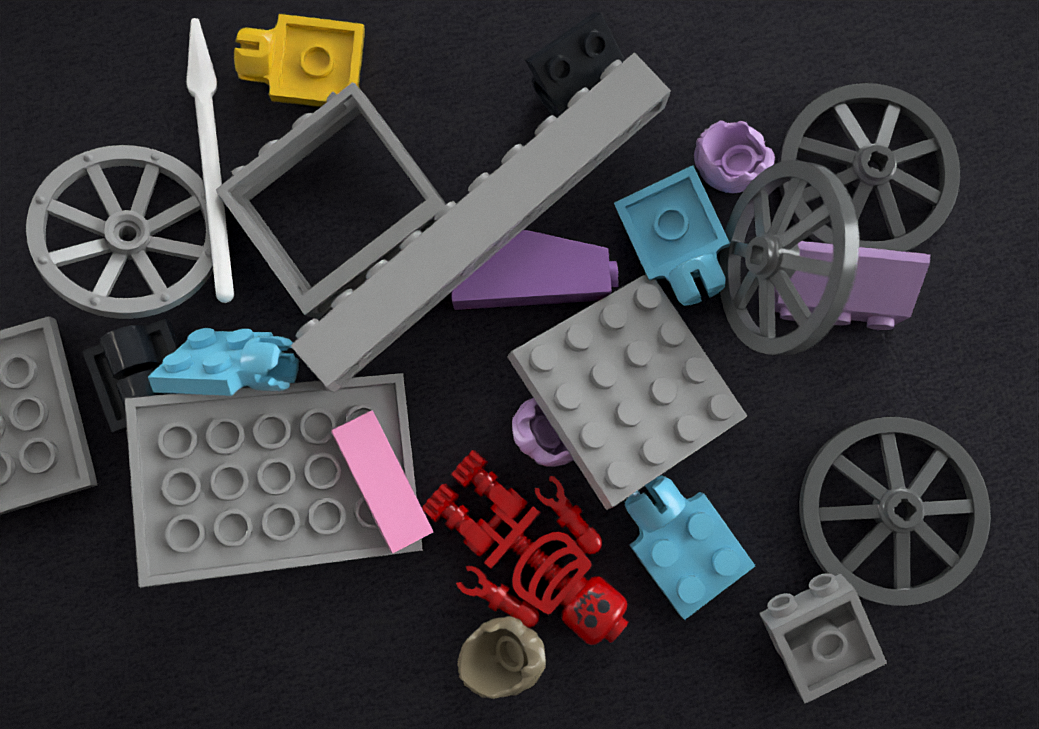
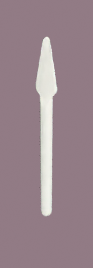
M194 18L191 20L187 88L195 97L216 297L220 302L228 303L234 297L224 201L216 191L222 185L212 96L217 90V80L200 22Z

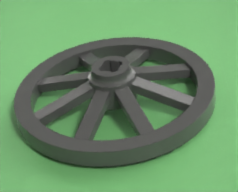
M871 83L852 84L833 89L821 95L805 107L795 119L782 142L779 152L778 163L796 160L797 151L848 165L847 170L835 176L844 186L852 183L856 187L851 201L855 209L857 221L870 192H876L891 240L876 242L859 240V247L901 252H907L931 237L942 226L955 204L959 190V157L947 127L939 116L924 102L903 90L891 86ZM871 103L886 107L873 144L870 143L847 106L848 104ZM831 110L856 151L803 137V135L816 119ZM899 112L912 120L928 138V140L895 151H891L888 148ZM935 152L939 165L938 190L898 169L897 165ZM874 161L877 163L879 170L873 167L870 168L868 162ZM789 182L779 186L782 199ZM889 182L933 205L925 220L908 234L905 232ZM812 185L803 190L792 215V219L796 224L812 213L806 203L821 197ZM826 225L808 236L816 243L833 244V230Z
M788 160L776 163L762 171L743 191L732 210L725 229L730 246L720 251L719 265L726 277L725 288L720 291L724 312L731 328L737 337L749 348L771 355H793L803 352L814 346L830 331L848 301L856 275L859 254V232L855 209L842 182L834 173L823 166L798 160ZM789 182L771 224L768 195L782 184ZM808 182L819 192L825 204L786 231L805 185ZM755 216L756 237L748 244L744 240L749 225ZM831 221L833 230L832 262L800 256L798 243ZM741 257H745L746 266L749 271L741 284ZM796 270L829 277L820 302L812 314L790 280ZM758 285L760 328L754 323L746 308ZM774 287L799 326L792 333L779 338H775Z
M882 417L863 421L840 431L829 439L814 456L806 471L800 491L799 515L801 528L814 559L825 573L833 574L834 576L841 574L855 588L859 597L873 602L894 606H908L929 602L947 594L961 584L972 572L982 556L987 543L991 518L990 502L985 482L978 467L956 440L940 429L922 421L903 417ZM878 434L889 489L883 487L841 455V453L855 442ZM895 434L913 437L935 449L908 488H905ZM948 460L963 484L967 499L923 502L921 496ZM830 466H833L874 498L872 505L819 508L822 483ZM900 502L906 509L905 515L902 518L894 512V507H897ZM968 513L967 532L958 554L923 521L924 516ZM874 518L877 525L839 562L827 544L820 521ZM910 531L948 566L931 580L910 587ZM893 532L894 588L875 586L855 576L852 572Z

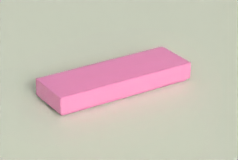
M373 410L331 430L390 552L393 554L433 533Z

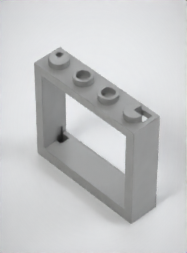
M354 82L338 94L333 91L328 96L327 103L314 113H307L297 119L290 132L280 140H273L265 144L260 149L257 158L248 165L231 171L234 176L216 189L219 196L304 315L317 319L332 309V302L341 293L348 289L355 291L368 280L366 274L375 264L384 259L389 262L402 251L400 246L409 235L417 230L423 233L436 222L434 220L435 215L446 205L375 107ZM362 113L425 198V201L318 284L311 287L249 200Z

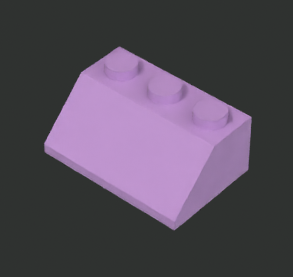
M806 241L798 243L800 256L832 262L833 244ZM859 247L858 264L853 287L848 301L834 325H849L851 320L867 322V327L870 329L890 330L894 329V325L910 318L930 264V254ZM796 270L790 280L812 314L820 302L829 277ZM774 287L775 312H780V318L795 321Z

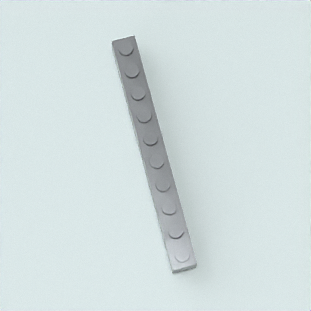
M635 52L624 62L618 59L611 63L602 73L601 81L591 90L585 87L577 92L568 103L569 109L558 118L552 115L543 121L535 131L536 137L524 147L521 144H517L510 149L501 161L503 165L491 175L485 172L476 178L468 188L470 193L457 204L451 201L443 206L434 217L436 222L423 233L417 230L409 235L400 246L402 251L389 262L384 259L375 264L366 274L368 280L355 291L348 289L341 293L331 304L333 310L320 321L315 318L301 327L296 334L298 339L290 346L328 389L335 393L665 108L671 90Z

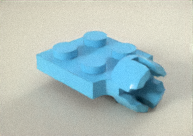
M693 165L614 203L649 281L663 278L668 280L678 301L684 306L701 302L700 293L694 282V279L700 277L709 297L714 296L725 288L726 277L717 260V254L722 249L729 247L730 242Z
M203 328L192 332L186 342L174 353L166 356L163 363L148 376L154 393L232 396L238 389L244 386L260 391H283L290 388V383L295 382L299 360L295 358L294 354L282 353V351L292 348L290 345L293 343L287 338L273 336L272 332H252L250 329L226 332Z
M660 475L645 485L656 501L655 505L645 493L640 494L638 490L625 501L626 510L636 522L640 531L637 539L629 544V546L680 617L685 620L754 568L755 564L705 494L699 492L695 496L686 499L671 479Z

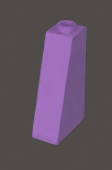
M522 230L452 291V303L455 310L600 301L611 294V287H618L617 262L609 261L608 248Z

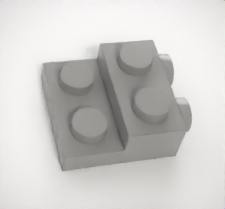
M829 573L818 575L809 582L810 589L796 596L791 594L777 595L769 601V609L759 613L775 649L782 657L795 688L804 703L810 702L887 664L855 588L841 574L836 576Z

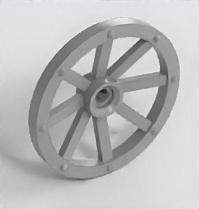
M117 145L83 152L53 170L39 186L31 201L27 215L26 235L36 268L54 292L70 304L84 311L119 319H133L156 315L168 311L192 297L205 284L213 272L204 181L189 166L158 150L139 146ZM116 166L145 168L130 211H122L101 169ZM159 172L181 184L192 195L190 198L149 220L144 218ZM88 174L109 218L107 221L101 220L56 200L68 186ZM198 210H201L206 225L204 246L152 236ZM50 214L105 238L48 253L46 245L48 216ZM128 234L129 236L135 237V239H133L132 241H123L122 236ZM151 251L197 260V262L180 281L167 288L146 255V252ZM112 252L93 292L78 286L57 268ZM127 259L134 261L153 293L152 295L137 298L108 297Z

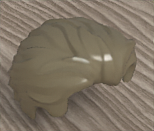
M513 617L491 619L475 630L462 645L458 659L459 678L464 681L466 687L481 697L499 698L511 695L516 696L522 691L531 688L544 671L546 665L544 644L537 633L523 625L520 619Z

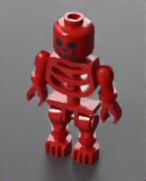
M472 450L451 473V476L464 488L473 483L476 486L475 492L482 497L485 494L494 503L490 509L496 513L488 523L482 518L475 522L467 515L469 510L464 505L458 507L455 504L459 495L446 483L442 484L421 508L434 522H437L441 517L447 520L445 525L451 531L456 528L465 537L463 542L480 557L495 541L500 544L484 562L490 569L499 562L509 549L513 548V552H517L516 554L520 555V560L514 570L512 585L516 594L524 599V601L522 602L508 593L510 588L504 584H501L500 587L487 579L486 574L475 566H466L467 571H473L478 575V583L483 586V589L478 586L474 589H469L463 582L456 583L458 588L467 595H477L490 603L488 607L496 612L499 608L513 618L520 619L527 628L535 626L538 622V609L546 614H551L560 604L564 607L561 614L562 621L584 642L589 645H595L605 638L612 643L628 624V621L622 617L627 610L628 603L626 598L602 577L594 576L589 580L584 577L592 565L585 553H597L601 549L602 539L593 527L590 528L581 517L582 509L578 504L573 507L564 495L561 483L555 477L550 476L549 481L557 486L556 496L559 501L555 502L553 498H544L539 488H535V493L544 505L550 506L558 515L557 523L561 528L566 525L577 540L574 542L569 535L562 532L549 533L535 542H531L530 539L527 540V536H523L524 532L539 516L540 512L533 506L521 521L517 523L514 519L528 502L511 487L506 490L498 483L497 479L499 477L493 471L488 474L484 470L488 461L476 450ZM503 520L513 528L506 538L502 537L495 530ZM554 540H560L567 544V547L555 551L549 557L547 554L544 555L545 552H541L540 548L545 543ZM571 553L577 557L576 560L568 563L564 568H559V564L555 565V561L564 555ZM526 563L531 564L530 567H534V571H536L531 579L529 591L522 584V571ZM578 568L576 574L573 577H569L570 574L568 573ZM541 577H545L544 579L548 580L549 585L544 592L543 598L540 599L536 594V590ZM554 589H559L557 596L551 599Z

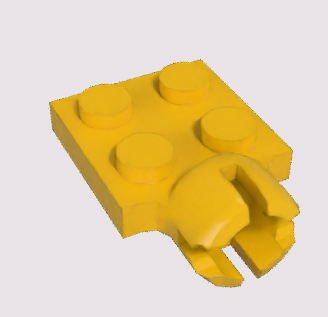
M279 14L278 22L273 29L243 28L239 30L236 42L241 43V48H235L234 50L235 70L238 72V77L242 80L265 82L270 86L269 96L271 101L322 107L327 103L326 100L333 91L338 94L352 82L359 88L365 33L364 24Z

